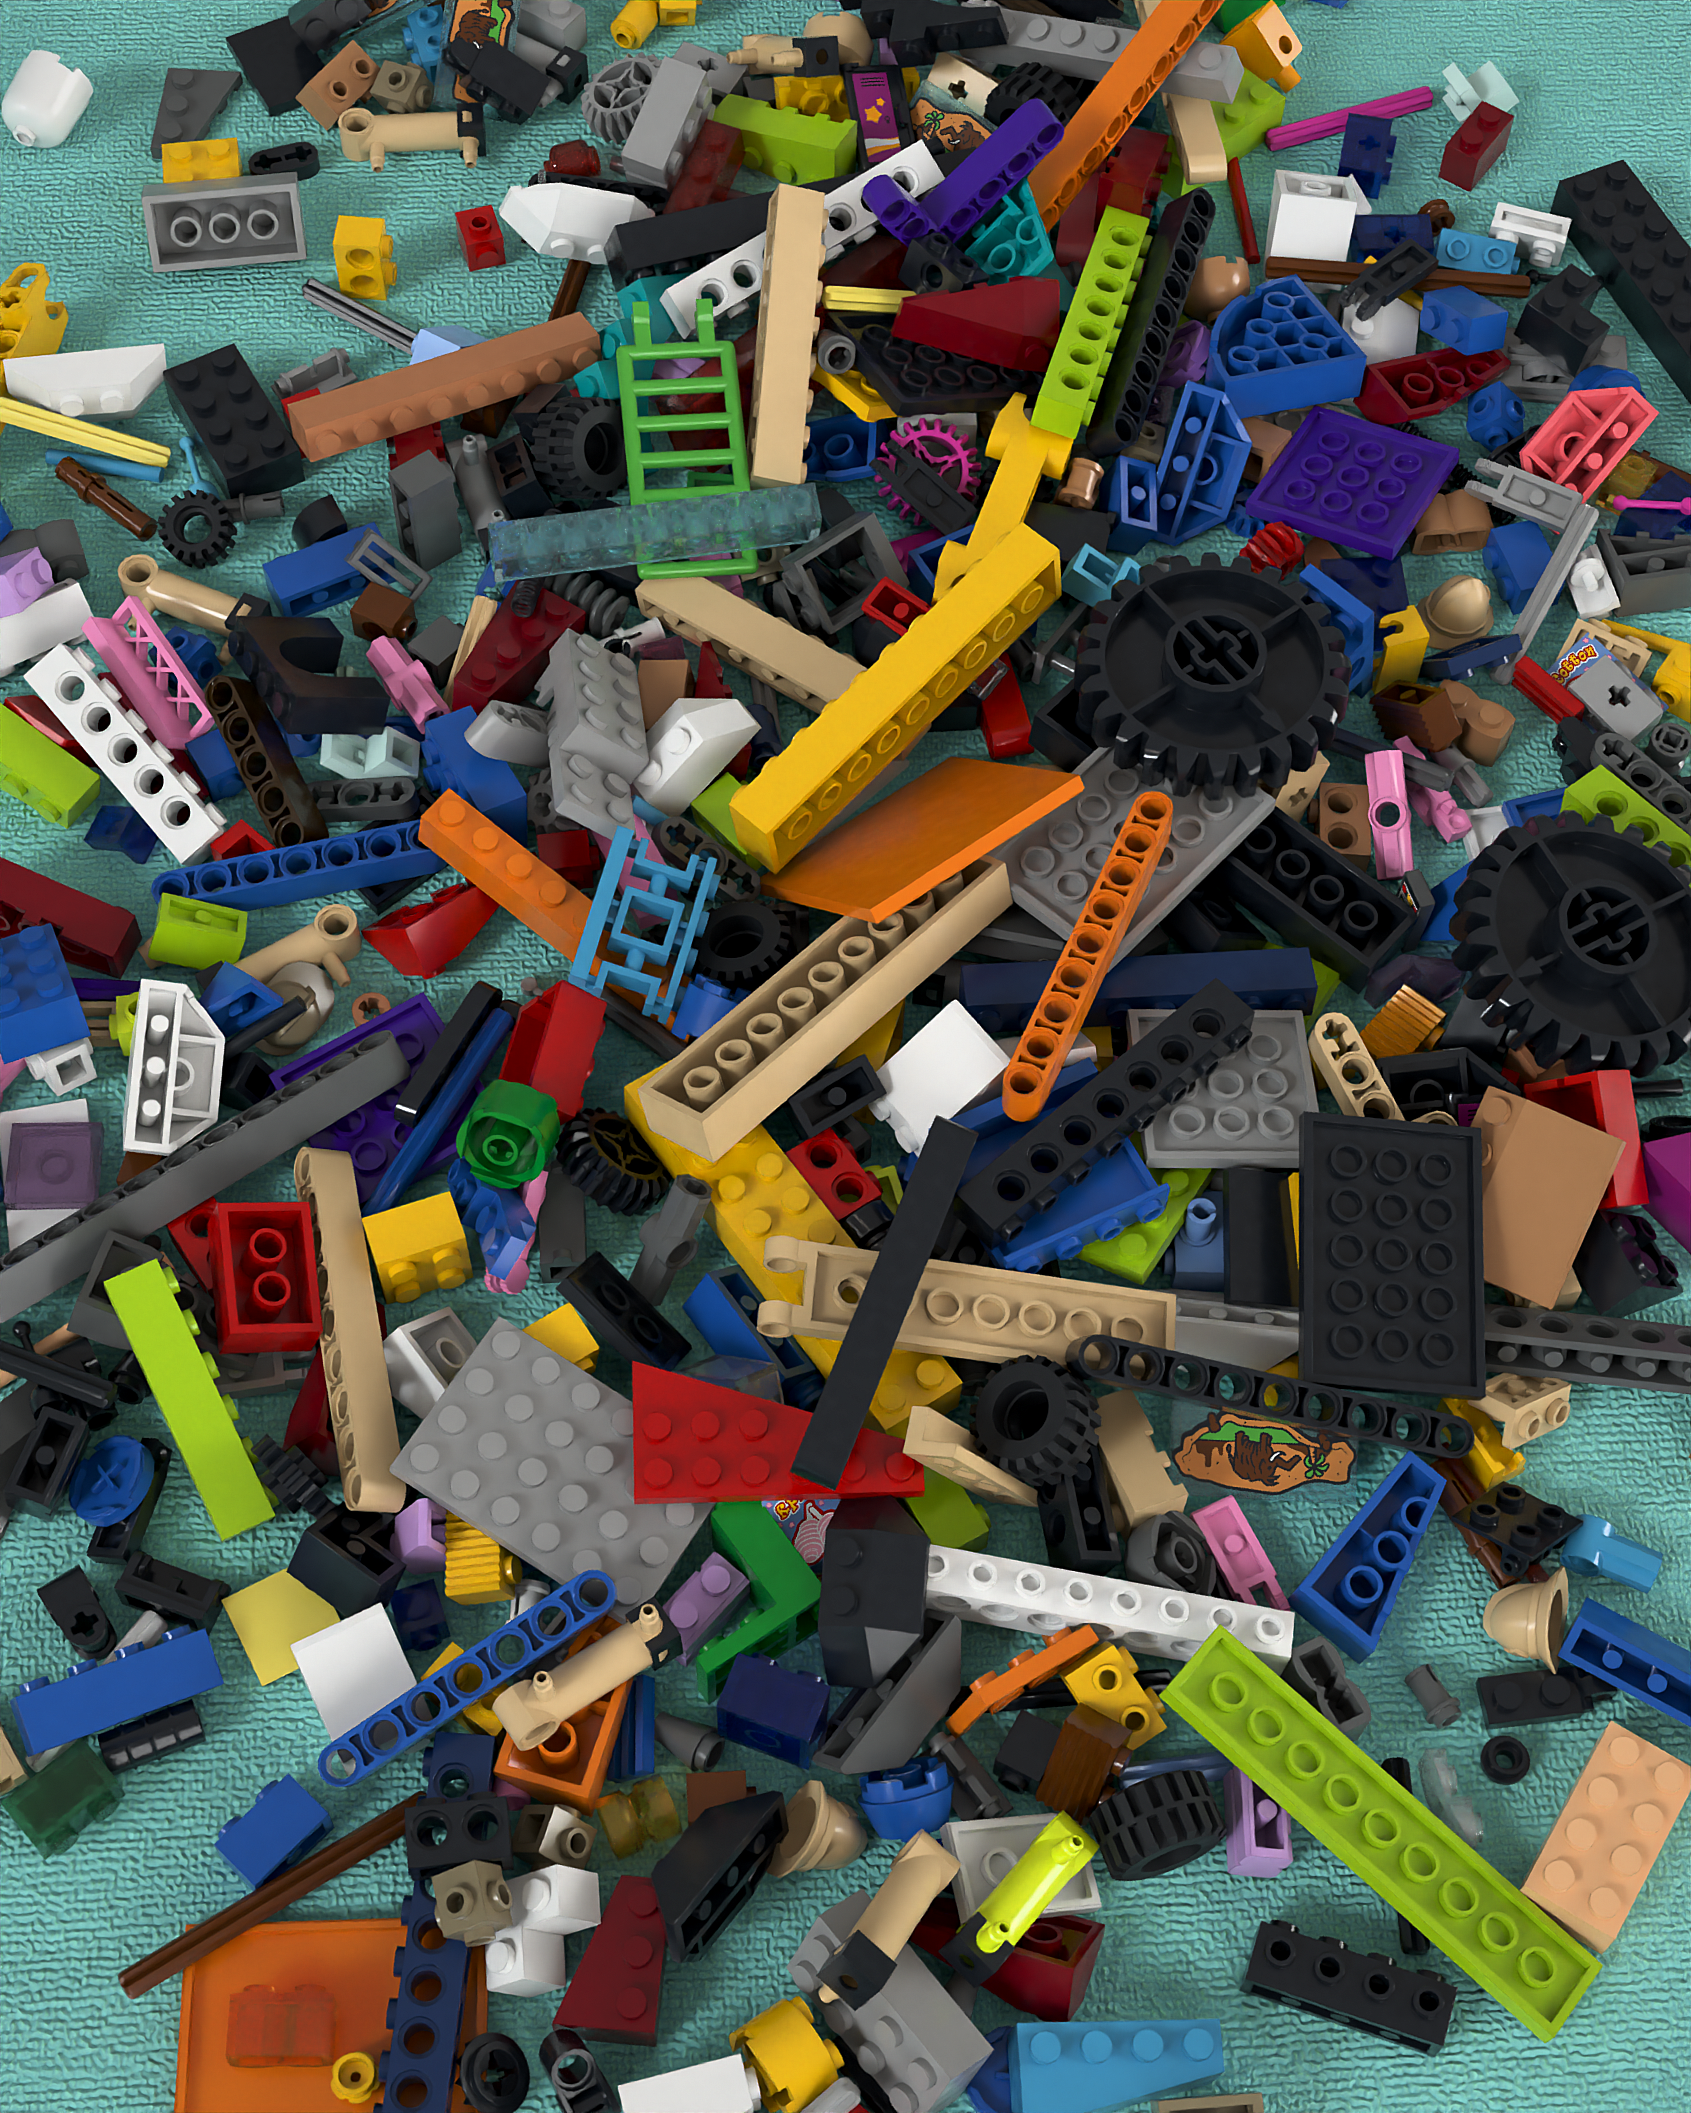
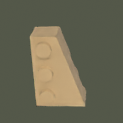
M1123 1389L1097 1398L1100 1407L1094 1411L1101 1416V1427L1095 1428L1094 1431L1095 1434L1100 1436L1097 1445L1116 1532L1120 1531L1125 1545L1132 1531L1151 1517L1159 1514L1164 1515L1170 1510L1183 1514L1188 1498V1492L1183 1483L1174 1486L1164 1468L1171 1466V1461L1165 1451L1157 1453L1150 1436L1153 1434V1428L1133 1391L1129 1389Z

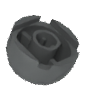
M1170 1510L1164 1515H1155L1132 1531L1124 1548V1570L1127 1581L1209 1596L1212 1593L1216 1583V1563L1213 1554L1205 1556L1204 1549L1200 1542L1206 1540L1202 1530L1188 1516L1178 1511Z

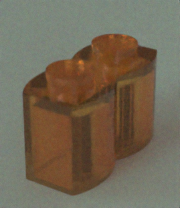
M302 1984L295 1987V1992L280 1994L274 1993L275 1989L268 1985H248L244 1987L243 1993L230 1994L225 2055L230 2066L242 2068L277 2066L324 2067L334 2064L337 2001L334 1993L326 1992L324 1986Z

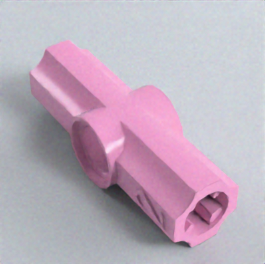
M383 635L371 642L369 651L365 653L370 666L374 669L377 676L380 677L385 691L391 697L390 700L398 711L404 710L421 734H425V722L451 713L448 705L443 701L440 694L437 693L426 668L420 660H412L396 637L387 638Z
M1402 750L1378 751L1365 754L1370 803L1368 818L1373 831L1378 881L1399 880L1403 878L1405 872L1415 870L1410 830L1412 814L1407 801ZM1388 805H1397L1400 810L1398 822L1393 826L1384 827L1380 821L1382 809Z

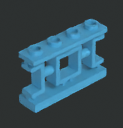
M617 826L567 982L598 998L601 996L605 982L645 994L647 997L642 1015L649 1017L651 1013L658 1015L657 1022L666 1024L671 1011L678 1013L687 989L679 985L682 974L691 975L698 950L691 948L694 935L702 938L710 913L703 911L702 908L705 898L714 900L721 876L713 874L717 859L709 856L706 863L699 861L700 856L691 853L686 871L644 859L650 840L642 837L640 841L632 839L634 830ZM627 856L634 858L630 875L650 881L647 892L626 885L622 900L618 901L613 899ZM696 878L701 881L687 923L680 920L685 904L665 898L664 895L667 887L688 894L692 880ZM628 907L670 920L663 946L621 933ZM605 930L611 932L606 949L626 955L627 958L624 967L602 960L598 976L596 977L590 975L589 972L602 931ZM670 952H674L678 956L665 998L657 996L662 979L641 973L644 961L665 968Z

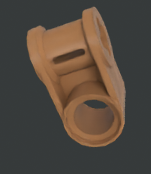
M1073 458L1068 465L1065 475L1059 482L1052 504L1093 510L1104 469L1089 459Z

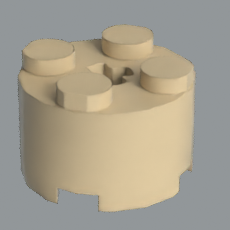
M840 11L839 16L829 15L823 17V12H820L808 20L803 30V37L838 36L839 66L845 63H859V66L871 65L874 44L864 21L859 17L845 11Z

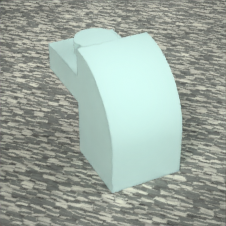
M1490 60L1467 79L1454 62L1442 71L1450 83L1444 88L1448 94L1442 99L1461 125L1481 101H1485L1505 112L1520 102Z
M389 726L383 729L382 735H372L368 739L358 735L322 734L320 764L343 775V780L406 777L413 781L418 778L420 742Z

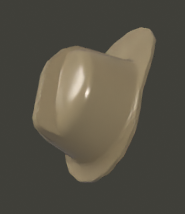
M303 961L286 965L266 984L269 989L284 998L283 1004L298 995L303 999L308 1009L254 1044L266 1054L276 1056L293 1054L313 1037L326 1022L333 1010L335 994L331 980L325 971L318 966Z

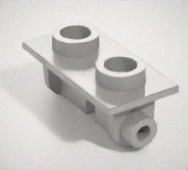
M334 347L330 349V352L313 359V365L310 367L305 363L287 373H280L279 379L274 381L271 389L281 401V399L318 388L322 394L357 381L358 378L346 364L350 362L344 348L337 350Z

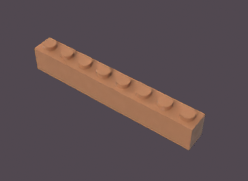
M576 312L288 404L293 438L312 463L533 391L539 384H555L573 378L574 375L595 362L602 361L600 335L581 312Z

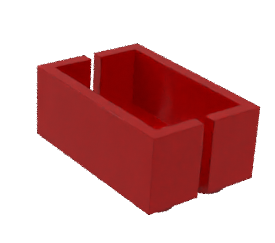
M562 979L544 991L542 996L538 995L521 1006L498 1079L521 1083L536 1089L540 1093L552 1096L558 1105L556 1112L560 1120V1126L573 1119L577 1113H580L584 1104V1097L581 1096L584 1083L592 1073L595 1065V1059L592 1055L596 1042H598L605 1030L606 1021L603 1020L607 1002Z
M1598 1070L1524 1085L1526 1099L1626 1142V1146L1597 1210L1650 1204L1629 1070Z

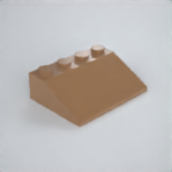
M1488 1086L1470 1126L1481 1128L1484 1283L1552 1310L1626 1146V1142L1528 1099Z

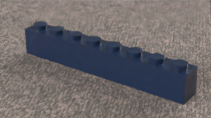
M1309 948L1124 957L1109 973H1106L1081 1028L1126 1026L1125 1019L1128 1009L1177 1010L1215 978L1220 980L1252 1010H1302L1303 1016H1311L1318 986ZM1058 960L961 965L959 983L960 1004L987 1034L1025 1031ZM1053 1020L1052 1022H1057V1023H1058V1022H1062V1021Z

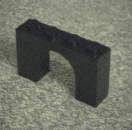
M237 616L234 631L228 637L229 653L288 734H383L391 697L375 677H331L314 674H334L335 669L338 667L344 637L329 618Z

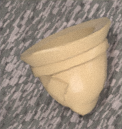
M1457 575L1444 582L1438 588L1431 591L1430 595L1419 601L1416 609L1430 635L1427 646L1446 650L1487 635L1494 624L1493 607L1489 605L1491 594L1487 584L1484 585L1480 579L1469 575Z
M1561 1566L1547 1581L1516 1584L1499 1590L1492 1595L1483 1614L1484 1630L1489 1637L1495 1639L1504 1648V1651L1523 1658H1529L1530 1655L1531 1659H1541L1553 1674L1557 1673L1560 1657L1557 1655L1563 1642L1568 1608V1578L1565 1567Z
M808 1781L796 1792L785 1807L789 1832L782 1844H776L767 1873L782 1878L795 1870L805 1872L810 1869H840L855 1861L865 1850L868 1842L866 1830L861 1826L856 1811L842 1801L837 1803L836 1799L826 1793L821 1781Z

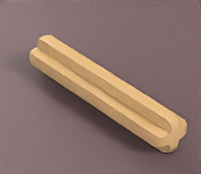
M482 595L474 597L442 698L451 712L454 678L494 617L498 606L494 599Z

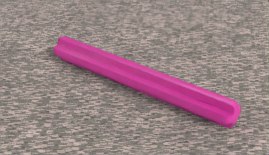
M1422 86L1272 128L1265 132V144L1269 151L1274 152L1426 109L1432 106L1433 93L1428 86Z

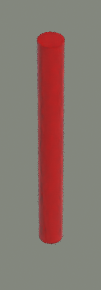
M1234 157L1227 164V180L1244 257L1247 264H1259L1261 258L1238 157Z

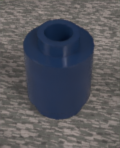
M751 704L745 707L762 728L749 740L752 749L748 765L762 769L771 757L779 756L783 752L773 714L764 705Z

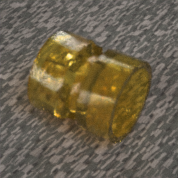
M659 1773L633 1783L632 1792L629 1794L617 1790L594 1800L603 1830L617 1861L644 1851L645 1841L651 1840L656 1844H660L683 1834L677 1811Z

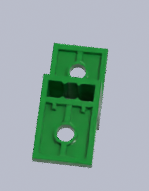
M762 1501L718 1502L711 1513L712 1548L750 1581V1600L757 1610L741 1621L739 1624L740 1629L726 1638L722 1635L714 1637L699 1650L700 1655L696 1657L698 1691L708 1705L818 1632L821 1582L766 1507L762 1506Z

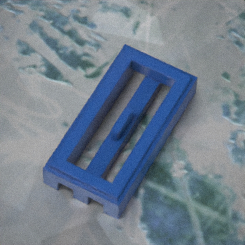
M642 1674L636 1676V1681L633 1680L607 1771L608 1781L623 1783L654 1773L655 1678Z

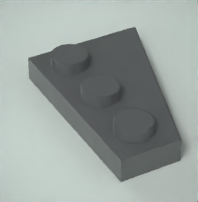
M168 68L150 147L152 158L162 159L161 144L204 140L210 132L209 125L216 114H222L227 107L229 95L232 91H238L243 84L241 72Z

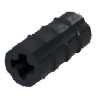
M193 1699L172 1707L167 1706L162 1711L148 1716L144 1715L143 1718L124 1725L120 1723L119 1727L97 1735L101 1752L111 1777L131 1769L137 1770L141 1765L155 1760L160 1761L165 1756L179 1751L184 1752L189 1747L207 1741Z

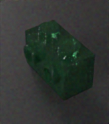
M81 1738L3 1800L1 1805L42 1858L46 1860L53 1853L60 1855L70 1849L79 1839L78 1833L94 1820L101 1822L113 1814L120 1805L119 1800L126 1794L114 1775L86 1741Z

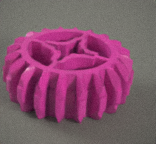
M920 418L918 421L919 431L915 432L912 424L906 422L903 424L906 437L903 438L895 430L890 433V438L904 449L910 447L912 456L915 459L918 456L930 468H939L937 474L940 477L959 465L960 481L956 491L968 502L974 501L975 495L966 487L976 488L980 486L981 480L977 477L969 476V473L980 471L981 463H968V459L977 455L978 451L975 447L965 451L962 449L969 440L967 434L962 435L957 441L952 438L957 429L956 425L951 424L945 434L940 432L942 426L941 419H935L933 430H927L926 419ZM929 441L943 445L953 455H946L940 458L933 457L928 453L925 446H922L921 442ZM882 443L880 450L888 455L889 459L883 457L877 459L883 461L895 474L897 459L888 452L885 446L887 443ZM879 475L874 476L875 482H885ZM888 484L878 491L880 498L890 494L894 497L886 506L889 511L894 510L900 504L904 508L900 512L899 519L904 521L909 511L916 513L913 520L914 526H920L922 516L890 489L891 485Z

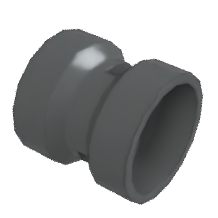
M1663 723L1653 730L1644 754L1671 777L1679 775L1685 764V759L1691 750V734L1679 724Z

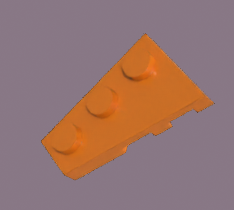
M1089 1624L1072 1633L1069 1627L1060 1630L1045 1641L1047 1646L1045 1650L1035 1655L1030 1648L1007 1664L1010 1669L1009 1671L997 1676L995 1671L992 1670L974 1681L969 1686L973 1693L945 1722V1725L955 1739L959 1738L970 1730V1727L987 1709L993 1716L1025 1691L1023 1686L1027 1685L1030 1690L1038 1687L1086 1655L1099 1641V1638Z

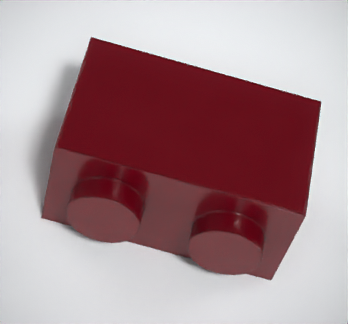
M1481 101L1446 143L1438 177L1471 192L1506 149L1514 116L1485 101Z

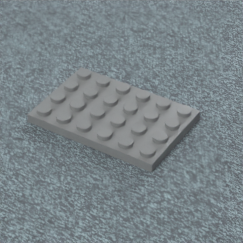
M1115 746L1108 748L1098 747L1071 773L1080 776L1085 787L1081 793L986 853V855L1005 862L1012 900L1064 940L1068 941L1137 797L1149 791H1157L1167 795L1173 804L1170 838L1107 971L1109 973L1274 810L1276 799L1258 786L1255 796L1249 798H1242L1237 795L1233 786H1225L1223 797L1220 801H1209L1204 795L1203 787L1193 785L1190 794L1185 798L1175 796L1172 792L1173 780L1164 777L1158 785L1147 786L1141 783L1143 765L1138 763L1131 769L1121 770L1113 763Z
M500 1316L390 1466V1473L561 1585H565L579 1574L588 1570H599L606 1573L614 1581L618 1590L616 1604L607 1615L622 1625L626 1623V1613L653 1596L655 1597L717 1504V1502L634 1504L633 1402ZM600 1580L587 1582L581 1591V1598L595 1607L602 1605L608 1596V1588Z

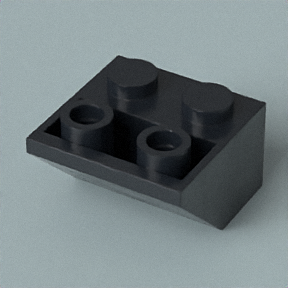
M1597 1210L1572 1264L1580 1282L1601 1316L1622 1318L1674 1298L1684 1292L1676 1279L1679 1276L1677 1268L1667 1256L1662 1255L1654 1241L1657 1236L1653 1227L1640 1216Z

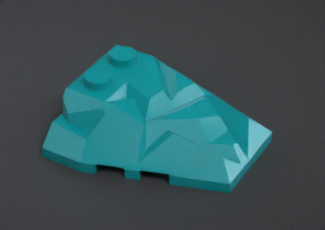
M1026 175L954 243L960 251L974 259L978 266L990 276L988 286L1008 283L1009 278L1015 276L1036 277L1055 257ZM895 237L887 246L903 263L908 247Z

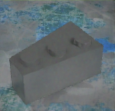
M1598 528L1595 544H1597L1620 602V607L1612 609L1616 618L1691 607L1690 535L1675 534L1674 540L1649 538V532L1636 531L1635 537L1611 535V529Z

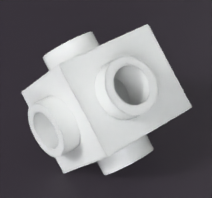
M88 1037L25 1057L33 1077L37 1081L43 1078L57 1097L97 1078L90 1055L94 1054Z

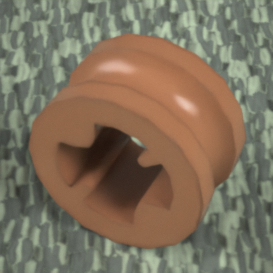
M376 992L364 993L357 997L352 1005L355 1027L357 1028L370 1021L365 1019V1011L371 1014V1009H379L381 1015L390 1010L389 1000L384 995Z

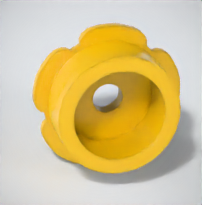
M356 2051L341 2056L332 2067L333 2079L330 2084L333 2093L339 2099L343 2100L346 2098L352 2104L363 2103L371 2097L373 2090L379 2088L381 2083L378 2077L379 2066H375L373 2056L367 2052ZM354 2073L361 2075L358 2082L351 2081V2076Z

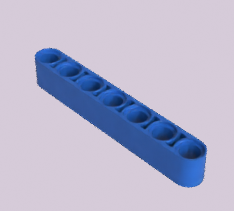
M420 820L167 871L155 878L151 886V893L157 906L162 892L247 912L427 875L442 870L448 863L431 849L422 848L425 845L418 840ZM392 852L389 856L380 857L384 853ZM344 861H350L346 865L337 866ZM301 870H307L305 873L296 874ZM266 878L262 882L254 883L258 879ZM223 887V888H222L221 890H219V891L211 892V891H213L215 888Z
M588 1570L567 1582L330 1743L321 1752L318 1759V1771L321 1778L327 1784L334 1787H351L369 1777L608 1614L614 1608L618 1599V1590L614 1581L604 1572ZM592 1580H600L608 1588L606 1601L598 1607L586 1606L581 1599L583 1586ZM550 1608H559L566 1615L564 1630L555 1636L546 1635L540 1627L542 1614ZM509 1636H518L525 1646L523 1657L514 1664H505L499 1656L500 1643ZM475 1664L481 1669L483 1674L481 1686L471 1693L463 1692L458 1686L457 1675L463 1666ZM427 1692L434 1693L441 1703L439 1714L431 1721L421 1720L415 1711V1704L418 1698ZM384 1721L392 1722L398 1730V1740L388 1750L380 1749L373 1739L375 1728ZM343 1749L350 1751L356 1760L354 1772L345 1779L337 1777L331 1768L334 1755Z

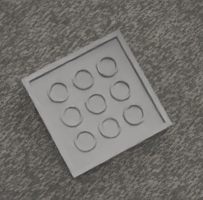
M1128 1009L1125 1021L1129 1049L1176 1010ZM1253 1010L1255 1014L1250 1030L1253 1034L1248 1043L1238 1052L1234 1053L1230 1050L1221 1058L1219 1066L1210 1076L1205 1079L1199 1076L1189 1085V1090L1178 1103L1172 1106L1167 1103L1157 1112V1116L1152 1124L1140 1132L1143 1159L1147 1168H1299V1116L1304 1111L1319 1113L1302 1010ZM1199 1032V1033H1197V1034H1198L1199 1036H1201V1037H1205V1038H1210V1037H1212V1036H1211L1210 1034H1208V1033H1204V1032ZM1165 1059V1061L1171 1064L1181 1063L1176 1059ZM1134 1085V1088L1139 1091L1150 1090L1143 1085Z

